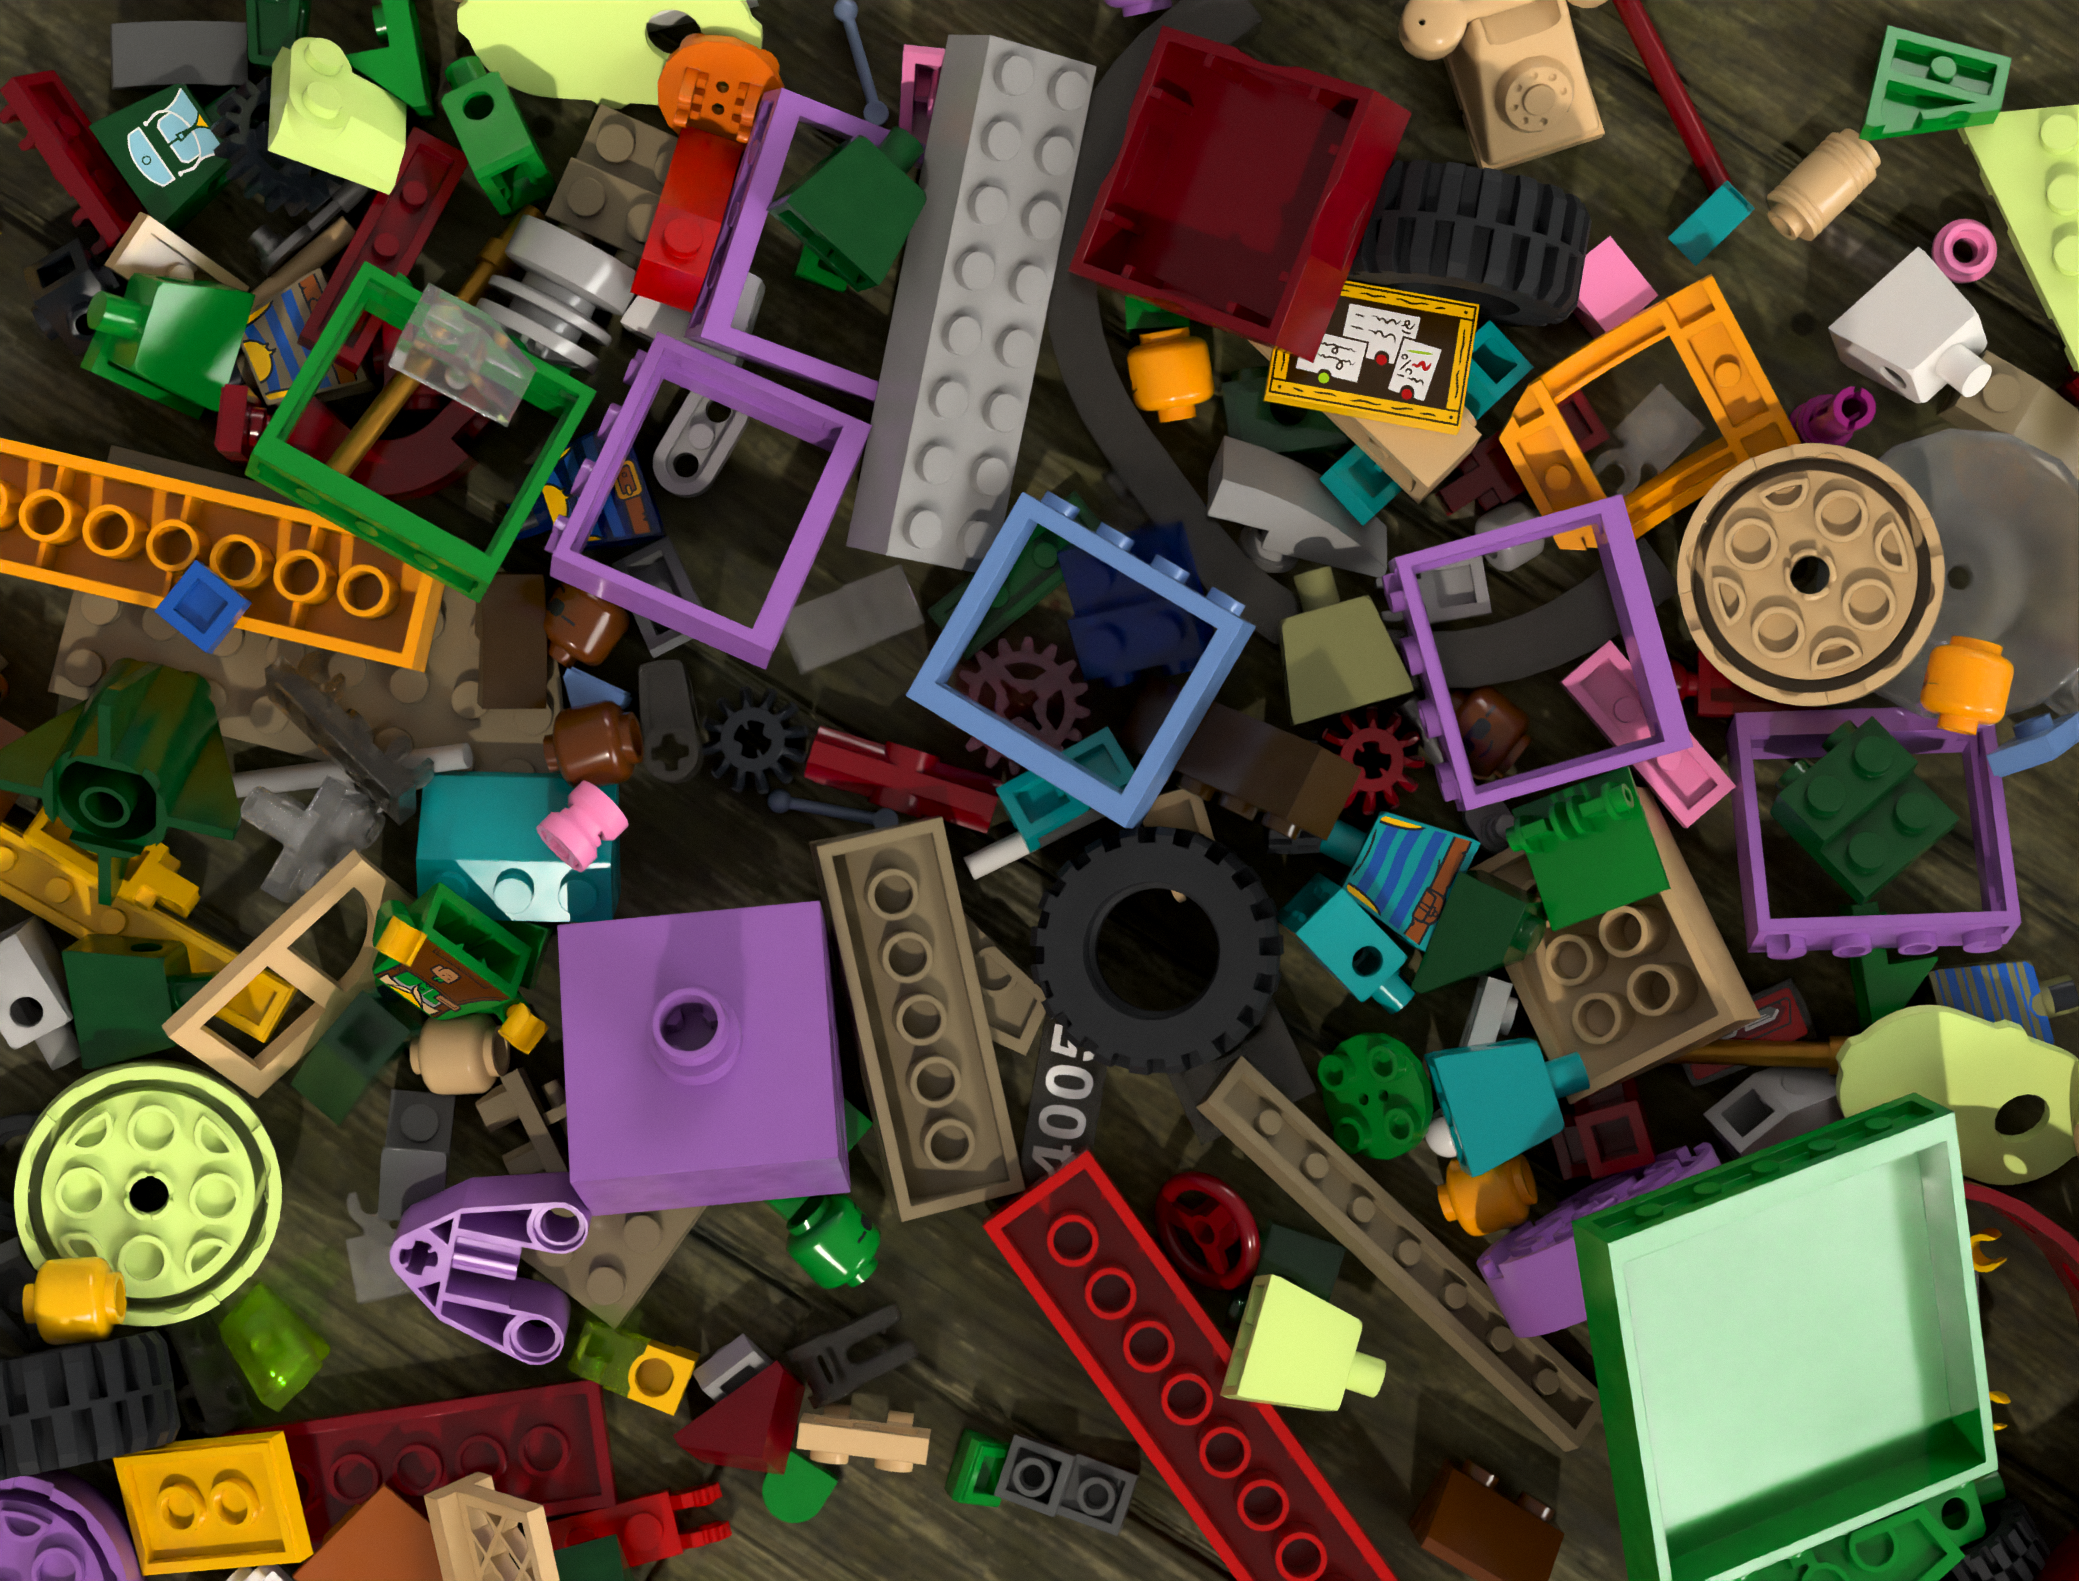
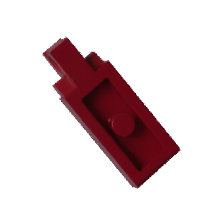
M1578 389L1557 404L1583 454L1610 438L1581 389ZM1501 430L1476 445L1472 452L1457 466L1462 477L1434 495L1447 516L1475 499L1478 500L1486 512L1495 505H1503L1527 490L1498 436Z

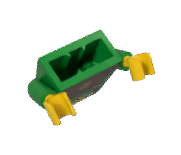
M441 882L434 884L407 908L403 902L394 899L387 900L380 906L377 911L372 938L373 946L378 951L372 971L379 995L389 1002H398L405 998L433 1019L442 1021L470 1013H495L503 1023L498 1033L515 1048L529 1055L549 1029L548 1025L531 1014L530 1005L518 991L532 948Z

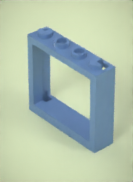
M1048 490L1041 500L1022 492L906 696L1124 828L1134 829L1135 827H1140L1256 626L1240 617L1245 605L1212 586L1205 597L1186 586L1185 582L1191 573L1158 554H1156L1152 563L1149 564L1130 553L1135 541L1103 522L1100 523L1096 532L1075 521V518L1080 509ZM1037 524L1042 525L1217 628L1124 790L946 684Z

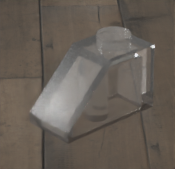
M430 283L425 288L402 331L388 366L506 427L537 370L489 314Z

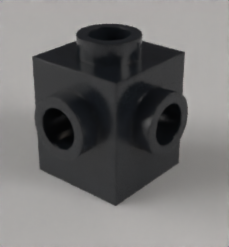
M79 238L74 239L23 270L33 302L35 303V306L31 308V312L36 322L51 341L61 337L75 356L88 350L96 330L89 328L87 324V311L93 296L98 291H105L124 297L127 289L119 275L104 265L101 267L98 265Z

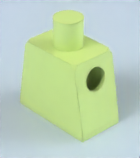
M1273 1274L1255 1276L1220 1396L1229 1399L1314 1411H1337L1341 1405L1345 1389L1374 1398L1382 1386L1386 1372L1385 1360L1356 1351L1362 1332V1322L1358 1318L1282 1277Z

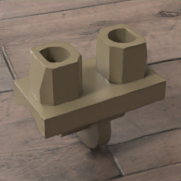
M525 1067L500 1077L503 1084L493 1088L475 1104L490 1133L519 1118L524 1125L531 1141L502 1155L509 1174L569 1172V1156L552 1124L558 1121L568 1140L566 1093L559 1079L557 1078L541 1086L552 1108L546 1112Z

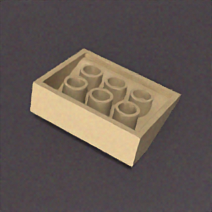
M1649 787L1636 788L1671 889L1557 931H1552L1546 911H1544L1542 919L1546 920V930L1537 949L1531 955L1526 954L1524 960L1505 967L1548 1060L1578 1052L1584 1063L1590 1088L1566 1096L1569 1104L1580 1102L1699 1049L1761 1018ZM1509 847L1469 869L1484 870L1541 898L1524 850L1514 852Z

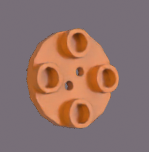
M702 33L690 34L681 41L679 48L667 58L658 79V105L668 126L678 135L681 128H686V125L744 144L742 151H745L764 92L784 88L779 75L780 65L777 58L771 52L758 49L756 46L736 37L705 35ZM719 82H726L728 86H721ZM714 104H721L724 108H717Z

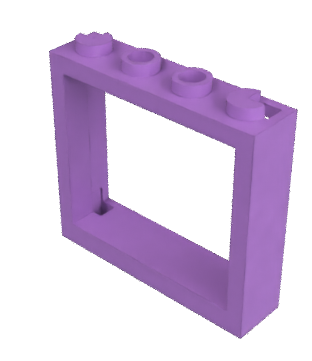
M784 88L764 92L724 213L705 280L691 313L684 338L874 407L878 381L731 327L768 214L766 209L772 202L798 121L845 140L862 135L876 147L879 146L890 132L888 129ZM920 143L924 153L913 166L922 169L926 145Z
M657 331L648 353L638 349L634 359L632 358L629 363L623 383L631 386V389L623 406L612 402L604 416L597 438L605 441V444L597 461L594 462L586 458L578 471L571 494L579 497L570 518L559 514L553 524L552 533L544 548L545 551L553 554L550 576L766 670L863 453L872 425ZM663 379L832 452L753 629L581 555Z
M1622 494L1398 556L1388 562L1391 574L1382 576L1384 593L1391 612H1402L1408 637L1399 640L1402 657L1409 676L1419 674L1426 697L1425 700L1417 702L1420 721L1427 739L1437 737L1444 761L1435 764L1438 785L1444 801L1455 800L1458 811H1468L1693 747ZM1591 525L1651 737L1475 786L1416 574Z
M1923 706L1735 713L1725 735L1729 778L1736 785L1731 790L1748 953L1767 952L1768 957L1771 959L1788 960L1804 956L1807 951L1832 950L1834 956L1851 958L1866 955L1875 948H1897L1898 953L1902 955H1923L1935 951L1938 946L1963 945V950L1966 952L1986 953L2000 949L2002 944H2007L2022 922L2002 777L1999 778V775L1994 777L1986 757L1987 754L1998 748L1995 724H1978L1976 735L1951 732L1936 727L1939 715L1927 711ZM1871 716L1910 754L1962 752L1983 912L1770 919L1754 759L1823 757L1827 752L1822 748V744L1840 725L1851 720L1859 727Z

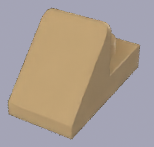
M142 212L138 213L104 264V266L127 282H129L130 277L134 273H145L217 282L245 292L250 288L151 216Z

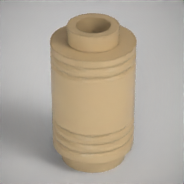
M1848 128L1843 129L1840 133H1830L1814 151L1768 194L1767 201L1771 208L1768 212V218L1783 236L1790 240L1800 237L1804 240L1812 241L1876 178L1875 169L1881 164L1880 157L1868 141L1858 139L1859 133Z

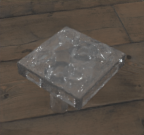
M328 775L309 806L302 804L286 793L281 792L276 795L265 787H255L241 806V818L284 844L282 852L260 888L280 901L294 904L353 849L360 853L362 848L367 849L377 840L384 828L386 818L383 813L390 801L371 789Z

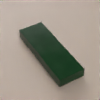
M1075 491L1072 492L1064 500L1080 509L1075 521L1096 532L1101 522ZM1037 524L962 656L966 661L970 660L1095 557L1042 525ZM975 572L927 610V613L942 631L973 579Z

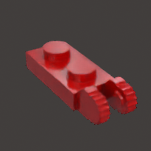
M708 1482L671 1492L669 1487L619 1500L618 1504L614 1507L568 1513L547 1519L553 1551L617 1534L630 1567L684 1554L686 1549L721 1541L730 1537L732 1531L728 1520H713L685 1530L680 1528L676 1510L694 1506H705L721 1498L722 1492L719 1482Z

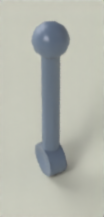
M838 0L834 5L833 12L836 19L843 22L867 105L863 111L864 119L881 127L888 121L889 111L887 106L879 101L855 21L858 14V6L854 0Z
M782 788L773 790L767 798L769 808L775 813H784L791 809L871 824L876 829L898 824L897 814L888 808H883L876 813L791 797V794Z

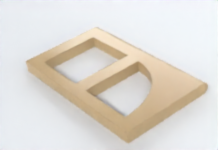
M353 849L161 1025L171 1040L241 1087L249 1095L258 1099L376 990L372 967L378 951L373 946L372 938L377 911L380 906L387 900L394 899L403 902L407 908L417 899L357 850ZM355 887L361 892L367 909L368 925L366 937L353 965L339 981H336L290 945L346 893ZM268 966L314 1000L315 1003L252 1059L204 1024Z

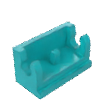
M1108 726L1061 752L1122 790L1125 789L1135 772ZM1030 770L996 788L1007 816L1014 828H1017L1029 853L1041 847L1039 838L1092 809Z

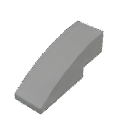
M1223 437L1209 471L1207 516L1261 529V549L1378 578H1382L1387 571V526L1375 515L1362 526L1319 480L1322 475L1301 463L1266 448L1231 437Z

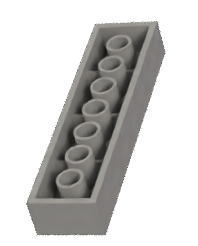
M948 35L918 184L925 191L927 201L908 234L870 423L872 428L867 438L846 546L976 573L1005 521L1097 66L992 35Z

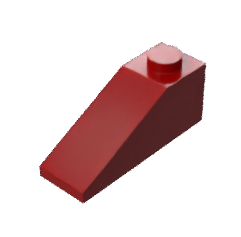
M686 125V128H681L630 293L692 313L705 280L744 144Z

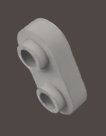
M690 391L654 453L653 470L658 482L668 492L678 497L691 498L706 492L717 479L749 424L750 416L731 409L727 420L720 423L713 422L708 417V409L715 401ZM684 455L695 456L699 463L697 472L691 477H681L676 472V463Z

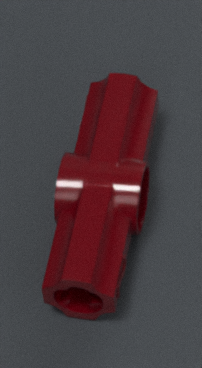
M821 725L814 739L804 774L805 778L814 780L813 782L841 791L847 790L866 796L869 803L921 819L923 814L931 817L939 815L942 816L944 821L986 834L988 833L999 797L996 788L1003 784L1002 781L993 779L994 777L940 763V757L889 741H885V744L882 745Z

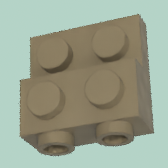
M600 104L576 159L571 157L545 216L558 228L590 244L594 242L615 251L614 257L637 271L678 138Z

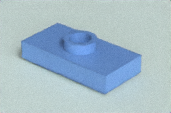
M2079 711L2053 720L2050 713H2045L2012 726L2015 736L1986 755L1994 777L1999 775V778L2052 761L2079 742Z

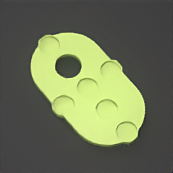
M464 0L459 4L457 10L458 31L469 39L475 54L479 57L482 64L490 72L498 71L508 86L535 96L592 100L597 105L602 104L611 109H622L630 103L658 105V79L670 53L663 52L652 43L648 37L646 26L651 17L661 11L677 10L685 12L694 18L700 27L701 33L705 35L736 37L756 46L758 49L762 48L763 41L762 24L752 16L746 0ZM719 82L721 86H728L726 82Z
M1918 1005L1886 1015L1870 1025L1861 1034L1847 1038L1836 1055L1839 1066L1836 1077V1098L1845 1118L1913 1092L1954 1111L1962 1175L1995 1185L2021 1184L2048 1175L2064 1165L2072 1157L2077 1156L2074 1144V1128L2079 1124V1059L2060 1047L2027 1036L2026 1031L2020 1024L2006 1019L1993 1023L1948 1006ZM2026 1094L2037 1095L2044 1099L2045 1111L2041 1120L2032 1129L2017 1135L2001 1134L1995 1129V1118L1998 1111L2009 1100Z

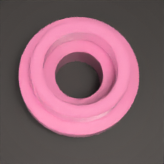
M1958 219L1944 226L1935 236L1931 249L1932 260L1950 281L1962 284L1971 283L1979 280L1991 270L1997 257V244L1991 231L1982 223L1972 219ZM1962 241L1971 247L1973 255L1969 263L1959 262L1954 257L1953 246L1955 242Z

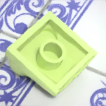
M300 38L293 43L291 49L282 46L272 64L268 151L389 195L395 186L406 147L407 104L379 86L352 73L348 59L341 48L334 42L324 38Z

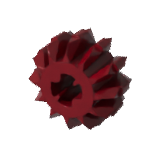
M1375 706L1365 708L1362 730L1351 712L1346 711L1339 716L1340 722L1348 736L1345 738L1329 728L1325 729L1321 734V738L1326 743L1338 748L1336 755L1354 765V753L1364 752L1365 749L1362 744L1368 742L1373 744L1374 753L1385 756L1386 761L1384 769H1374L1377 775L1374 779L1365 778L1364 767L1357 766L1362 770L1343 809L1353 802L1357 792L1362 793L1361 810L1364 815L1374 814L1376 792H1379L1383 803L1389 810L1398 808L1400 806L1399 798L1392 785L1396 784L1404 791L1410 793L1415 792L1418 788V783L1411 777L1403 774V768L1415 769L1425 765L1424 757L1418 755L1404 757L1402 749L1415 744L1420 739L1418 733L1412 731L1396 739L1393 734L1402 721V716L1396 712L1386 719L1382 729L1377 728L1378 711Z

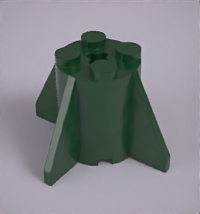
M124 657L117 659L109 671L99 680L89 698L0 749V789L41 798L45 814L54 824L57 817H59L64 825L73 830L69 837L70 841L80 848L98 854V904L112 905L120 890L130 858L141 855L146 846L155 843L157 846L164 840L170 827L233 841L241 826V810L216 709L209 698L211 687L207 680L198 673L192 671L181 672L163 664L137 661L133 658Z

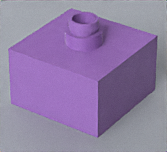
M820 901L557 925L570 1183L592 1216L851 1192L834 957L830 934Z

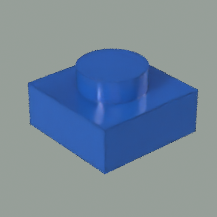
M195 560L154 612L205 653L212 654L252 602L204 563Z

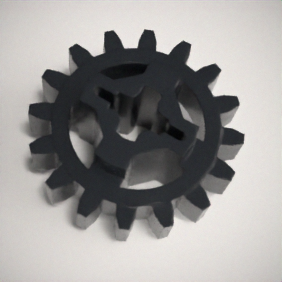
M271 77L263 78L256 86L248 80L216 110L220 118L211 126V132L217 137L224 139V141L213 150L214 154L217 157L230 160L232 167L228 169L225 176L228 180L241 178L246 183L243 196L248 200L259 193L264 196L265 207L269 212H274L284 203L285 209L290 216H297L305 208L312 213L341 188L344 181L339 176L268 151Z

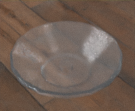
M1948 428L1892 446L1877 460L1889 466L1903 477L1917 492L1930 512L1943 549L1945 589L1936 625L1921 652L1896 678L1873 693L1922 718L1938 719L1939 715L1927 711L1920 702V694L1930 653L1937 646L1949 645L1951 636H1963L2002 646L2001 656L2007 658L2012 663L2014 676L2004 716L2039 706L2079 673V480L2061 459L2010 433ZM1820 558L1818 562L1816 593L1827 586L1830 577L1829 567ZM1952 567H1962L1968 572L1969 583L1964 590H1956L1948 583L1947 577Z

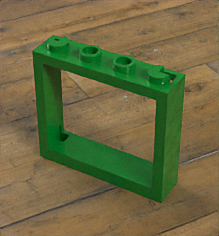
M364 261L253 449L245 475L475 602L480 603L597 391L569 376L572 369L560 364H553L551 366L528 353L527 347L516 337L504 332L493 333L471 321L470 315L459 305L444 299L436 301L413 288L411 281L399 271L393 277ZM364 310L559 419L485 553L286 443Z

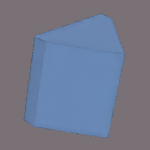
M574 667L571 669L567 668L563 676L571 707L611 700L619 704L622 709L629 707L633 699L630 697L631 693Z

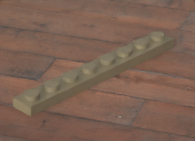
M1239 1056L1230 1061L1197 1104L1196 1108L1564 1452L1579 1448L1602 1412L1598 1389L1541 1336L1516 1337L1511 1331L1489 1287L1244 1057Z

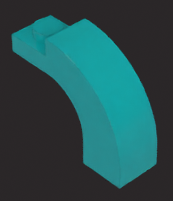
M1490 320L1475 333L1464 406L1472 413L1476 421L1534 368ZM1357 445L1319 478L1362 526L1403 490Z

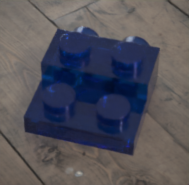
M1182 520L1123 533L1135 541L1130 553L1149 564L1152 563L1156 554L1164 557L1191 573L1185 585L1204 595ZM1074 544L1064 546L1057 552L1074 614L1067 622L1085 681L1102 677L1105 687L1112 688L1138 680L1142 676L1140 669L1161 665L1164 675L1180 674L1195 668L1200 660L1199 657L1202 656L1215 634L1211 624Z

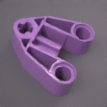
M569 1172L473 1177L412 1204L403 1212L389 1252L390 1263L395 1273L440 1321L519 1361L530 1365H542L553 1361L560 1355L570 1321L571 1303L567 1294L557 1286L517 1277L522 1247L555 1254H566L575 1251L585 1242L592 1214L571 1185ZM565 1208L576 1216L560 1217L555 1215L551 1209ZM541 1320L550 1326L537 1327L528 1321Z

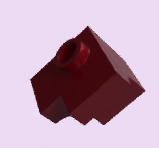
M1635 1077L1575 1103L1574 1109L1561 1112L1565 1128L1551 1137L1563 1180L1581 1176H1592V1179L1656 1162L1657 1148Z

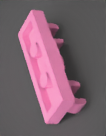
M1611 640L1606 641L1559 682L1613 747L1651 737L1631 664ZM1691 733L1693 747L1629 765L1683 828H1688L1736 787Z

